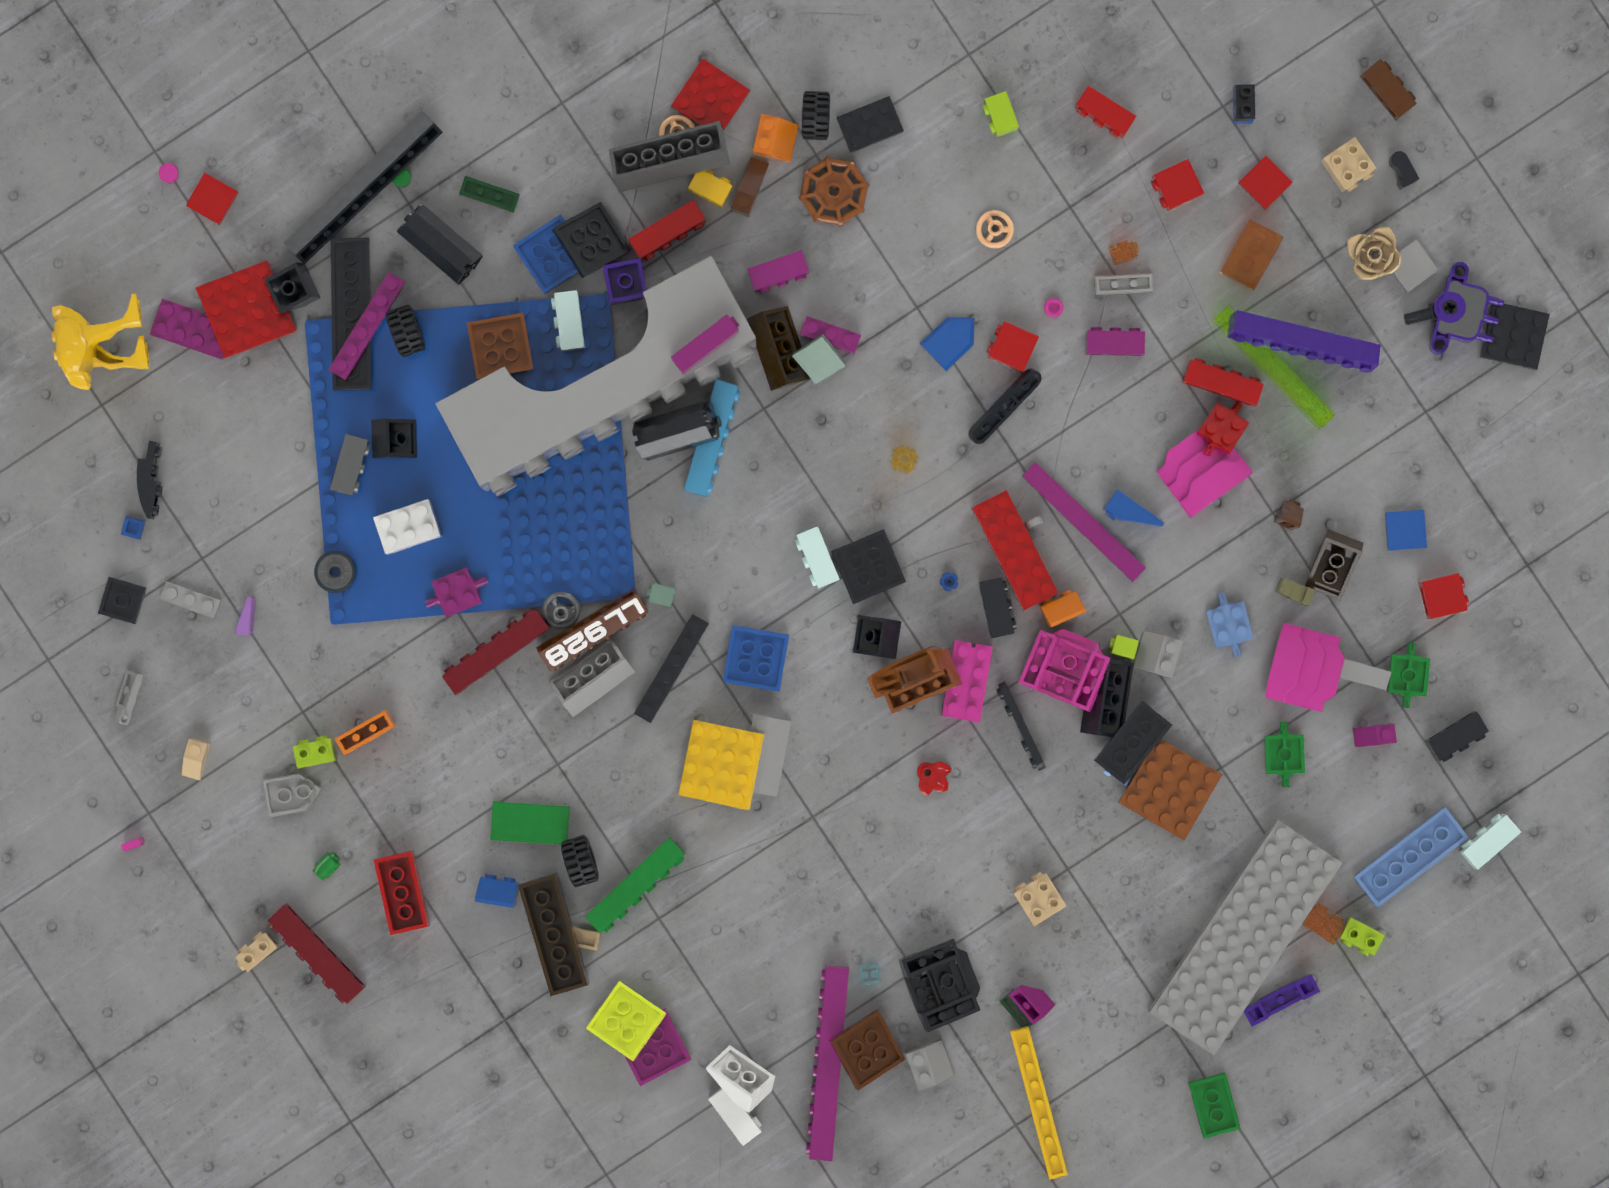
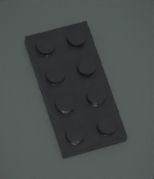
M1141 701L1094 761L1124 785L1171 728L1172 724L1144 701Z

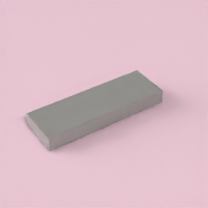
M1152 273L1095 276V296L1153 293Z

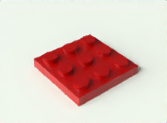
M702 59L671 107L699 126L720 121L724 131L750 93V89L705 59Z

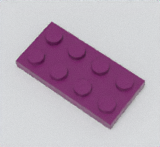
M165 299L161 300L150 335L222 360L224 359L205 313Z

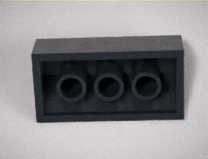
M1110 659L1091 712L1083 710L1081 733L1113 737L1126 719L1134 663Z

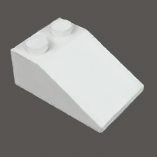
M730 1045L706 1067V1070L729 1098L748 1113L772 1091L775 1076Z

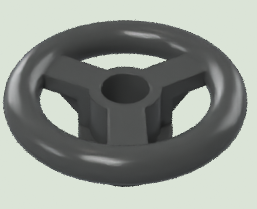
M567 592L551 594L546 598L542 607L543 617L546 622L558 629L574 625L579 619L581 612L578 600ZM556 598H567L574 606L566 607L560 604ZM550 603L555 607L553 611L554 620L548 614ZM563 609L565 612L561 614L558 610ZM575 612L573 618L570 621L565 623H559L560 621L566 620L569 613Z

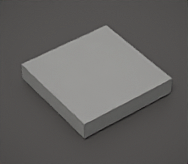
M1416 239L1399 251L1401 254V265L1393 272V275L1406 293H1408L1439 270Z

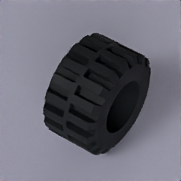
M805 91L802 107V137L807 140H827L829 137L830 94L829 92Z
M409 304L386 312V320L392 338L402 357L425 350L423 334L415 313Z
M585 835L562 841L561 852L573 886L577 888L598 881L599 872L588 838Z

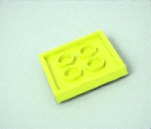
M619 981L586 1029L631 1061H634L666 1013Z

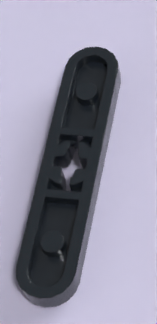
M1033 368L1024 371L970 428L968 433L970 440L976 444L984 443L1038 387L1042 379L1041 374Z
M1006 682L999 683V688L996 689L997 694L1001 700H1005L1007 706L1004 708L1008 716L1013 717L1023 738L1021 744L1025 752L1029 751L1032 758L1029 761L1033 769L1037 768L1040 771L1046 768Z

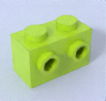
M1006 91L984 99L982 109L985 116L988 115L991 122L988 125L991 133H995L996 138L1019 129Z
M327 735L316 737L315 742L309 743L308 739L297 741V745L293 746L297 769L337 761L333 738L328 739Z
M1348 916L1338 937L1342 939L1341 943L1350 948L1352 945L1359 947L1358 952L1368 957L1369 954L1375 956L1385 935Z

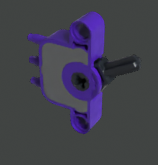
M1457 262L1451 267L1444 290L1445 293L1438 296L1434 303L1428 304L1426 309L1404 314L1406 325L1429 319L1432 322L1437 321L1429 343V349L1435 355H1440L1447 350L1450 339L1464 343L1473 342L1475 339L1490 343L1494 341V337L1480 332L1483 322L1490 324L1499 323L1498 318L1486 315L1488 303L1503 306L1504 300L1489 296L1487 290L1480 286L1466 283L1469 268L1463 262ZM1456 267L1462 268L1464 275L1457 276L1454 269ZM1447 304H1449V307L1454 308L1451 313H1449V310L1444 309ZM1435 341L1443 343L1444 347L1442 350H1437L1434 347Z

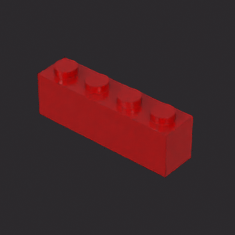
M692 200L628 240L641 261L643 259L648 261L655 256L654 253L660 249L664 251L671 247V242L676 239L678 241L685 239L688 236L687 233L691 230L698 231L705 226L703 223L706 222V219L696 202Z
M1199 358L1189 361L1182 383L1252 407L1257 406L1264 386L1263 383H1260V379L1249 376V379L1242 377V373L1231 370V373L1224 371V367L1213 364V366L1206 365V361Z

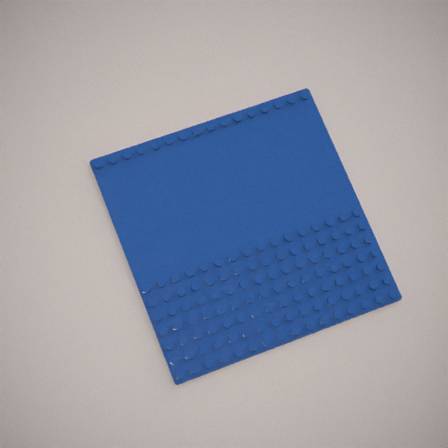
M608 294L579 296L585 349L562 352L561 348H557L556 336H559V329H555L554 317H557L556 310L552 309L551 298L415 310L414 313L425 341V350L406 357H402L399 354L385 316L371 339L372 390L333 391L332 372L329 371L332 365V318L307 320L305 322L324 553L330 551L344 552L352 558L356 566V578L347 590L340 593L328 592L331 624L338 625L445 615L439 604L429 608L426 606L428 604L425 603V600L435 597V590L431 582L466 567L474 580L486 576L488 584L478 587V594L482 603L456 614L543 606L548 596L556 592H567L573 595L579 603L615 600L635 588L621 420L615 423L619 431L602 441H598L595 434L581 441L585 448L582 452L564 460L561 453L550 457L547 461L551 468L533 478H530L526 471L513 477L517 484L516 487L502 495L496 496L492 490L486 492L479 486L435 404L478 381L476 379L467 322L524 313L534 370L510 375L521 385L532 390L543 392L560 390L615 361L611 305ZM384 418L416 419L417 458H372L371 420ZM345 434L368 440L367 444L371 445L368 456L364 455L362 463H365L363 474L358 475L357 481L360 482L358 492H353V496L330 490ZM429 499L442 537L389 555L385 554L373 517ZM337 566L332 567L330 570V574L334 578L338 577L341 573ZM556 598L560 604H573L567 598Z

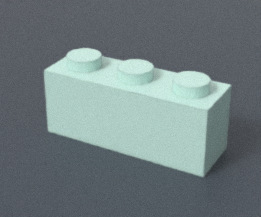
M578 291L554 293L555 298H551L552 309L556 310L557 317H554L555 329H559V336H556L557 348H561L562 352L585 349Z
M818 526L798 534V539L794 541L798 551L803 550L805 557L802 560L805 568H810L812 575L809 576L812 585H817L819 589L839 581L840 579Z
M1506 814L1494 816L1487 828L1485 826L1476 832L1477 836L1472 841L1468 839L1462 844V849L1459 852L1474 869H1480L1521 833Z

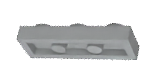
M166 581L160 597L163 601L214 619L221 604V600Z

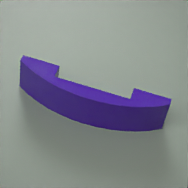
M1310 974L1258 999L1247 1006L1244 1013L1253 1027L1292 1004L1319 993L1320 990Z

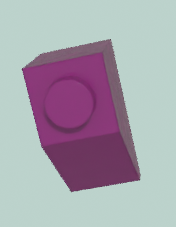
M1393 723L1353 728L1355 747L1397 743L1395 724Z
M1024 985L1019 986L1008 995L1032 1024L1045 1017L1055 1006L1054 1002L1043 990Z

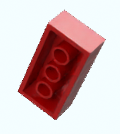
M414 850L374 859L390 935L430 926Z

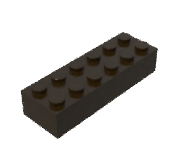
M554 873L520 883L518 885L550 996L588 986L589 979L558 874Z

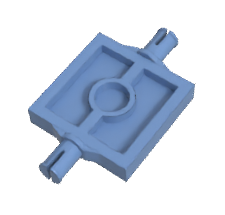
M1223 592L1222 596L1221 593L1217 594L1220 605L1215 609L1206 611L1215 647L1231 646L1234 657H1237V652L1238 656L1242 655L1239 644L1245 640L1253 639L1244 601L1234 604L1228 603L1226 594Z

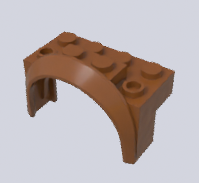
M930 646L878 670L867 678L874 697L885 696L891 713L899 712L962 684L948 648L942 650V648ZM900 672L902 673L906 685L903 684V681L899 674Z

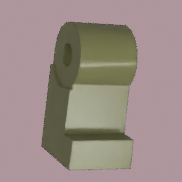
M1281 578L1275 592L1304 606H1309L1315 589Z

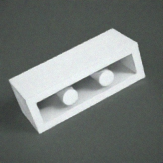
M722 1088L709 1097L708 1100L742 1146L761 1133L762 1129L760 1127L762 1124L756 1116L753 1118L750 1113L736 1105Z

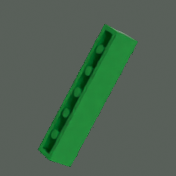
M669 837L599 902L585 918L600 934L603 931L607 933L614 926L612 922L615 919L619 918L621 920L628 913L626 909L631 904L635 907L643 899L641 895L645 891L649 894L657 886L655 882L659 878L664 880L671 873L669 869L673 865L677 867L685 860L683 858L685 852Z

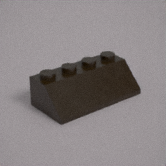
M788 306L762 311L747 318L748 324L756 337V348L771 391L811 379L792 356L794 352L802 347Z

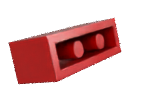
M1089 85L1074 107L1077 109L1076 112L1085 118L1087 116L1090 117L1095 125L1100 128L1104 126L1109 129V133L1116 138H1123L1137 117Z

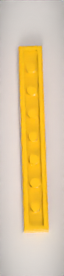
M1029 1026L1010 1030L1049 1180L1066 1176L1068 1173Z

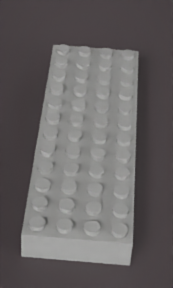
M1275 819L1148 1011L1212 1055H1215L1342 865V862L1281 821Z

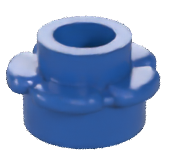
M950 572L944 573L943 577L940 578V585L943 586L945 591L956 589L958 586L957 575Z

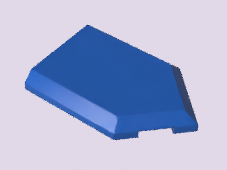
M947 317L920 343L945 371L974 345V318Z

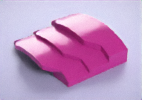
M1199 429L1170 449L1166 454L1165 465L1156 471L1189 518L1253 473L1235 448L1232 449L1229 455L1214 448L1210 456H1207L1210 449L1204 454L1203 451L1208 443L1197 434Z
M1284 623L1274 654L1265 698L1323 712L1325 702L1336 696L1345 657L1339 649L1341 637Z
M1061 629L1051 634L1040 630L1018 683L1091 712L1111 658L1103 655L1098 642L1068 630Z

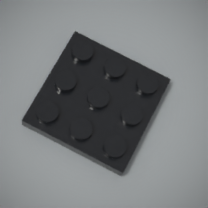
M601 202L552 229L582 279L599 270L603 265H608L631 251Z
M1492 304L1490 316L1498 318L1499 323L1487 324L1485 334L1494 337L1493 343L1483 342L1480 358L1538 370L1550 314L1509 304H1504L1503 306Z
M884 529L831 551L853 604L906 582Z

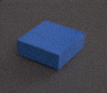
M126 516L121 535L141 540L146 521Z

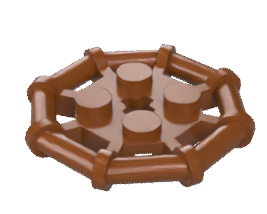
M825 156V159L803 172L804 178L798 198L802 201L814 222L819 221L842 227L844 223L865 211L864 205L867 189L870 185L869 182H866L856 167V162L853 160L850 162ZM831 166L846 168L844 173L832 171ZM827 167V173L819 178L815 176L816 173ZM850 171L859 184H852L847 176ZM812 179L816 182L815 191L808 194ZM830 187L839 188L837 196L829 194L831 191ZM854 189H860L857 203L852 201ZM815 197L821 207L818 211L810 201V198ZM849 204L854 207L841 216L840 210ZM824 209L836 211L837 217L823 215L822 212Z

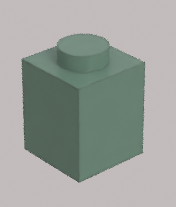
M653 583L652 586L648 587L646 597L649 598L648 602L672 607L676 589Z

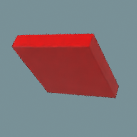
M1267 156L1238 182L1264 210L1293 183Z
M204 172L186 206L220 225L239 192Z

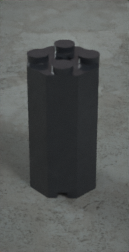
M422 203L417 206L414 213L409 212L404 218L406 223L402 224L397 230L399 235L458 285L470 275L469 272L472 269L474 270L483 258L481 253Z
M702 401L634 422L632 433L633 437L637 436L638 441H635V447L641 458L650 461L718 440L720 437L719 427L722 426L720 417L716 416L712 402Z

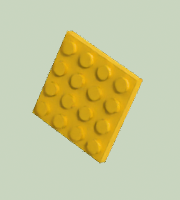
M693 720L678 795L750 810L765 734Z

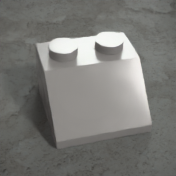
M1143 631L1133 668L1172 678L1183 641Z
M942 1039L905 1052L919 1091L937 1085L954 1076Z

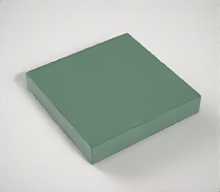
M824 334L792 355L815 384L846 366V361Z

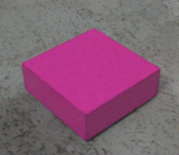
M143 837L121 844L123 851H128L144 845L145 842Z

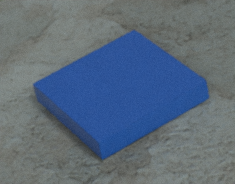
M1424 510L1385 513L1388 551L1427 548Z

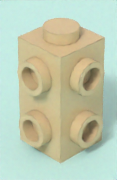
M268 931L264 934L259 932L252 938L254 942L251 945L247 946L245 944L237 951L239 955L235 957L237 959L236 964L242 971H251L280 946Z

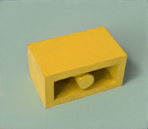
M711 170L696 173L688 187V191L723 208L733 189V186L730 185L731 181L722 176L720 179L713 176L714 172Z

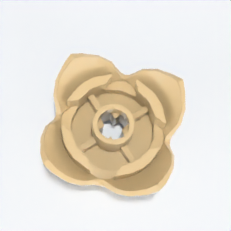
M1379 227L1371 235L1358 234L1348 239V253L1354 261V273L1359 279L1373 280L1389 275L1400 267L1401 254L1396 249V237L1389 227ZM1376 252H1379V258L1373 259L1372 253L1376 254Z

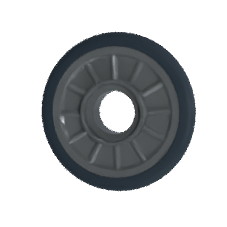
M330 551L323 554L316 562L314 576L318 585L325 591L340 593L347 590L353 584L356 578V566L352 558L346 553ZM337 566L341 573L338 577L334 578L331 576L330 570L332 567Z

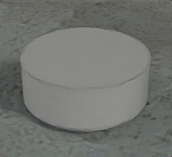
M1038 516L1028 520L1024 525L1027 531L1043 525L1044 521L1042 517Z

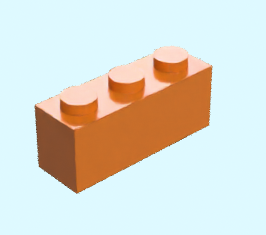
M384 710L335 738V741L343 755H348L394 729L397 725L389 711Z

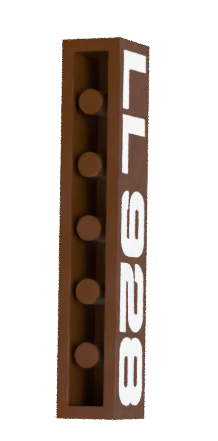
M634 588L536 647L549 671L558 670L563 667L565 662L575 660L580 656V653L596 647L598 642L610 639L613 633L628 628L630 623L635 620L643 619L649 611Z

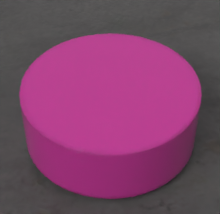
M170 163L163 164L158 172L160 179L166 183L175 182L179 176L178 169Z
M1057 298L1049 299L1044 305L1045 314L1051 318L1060 316L1063 312V303Z

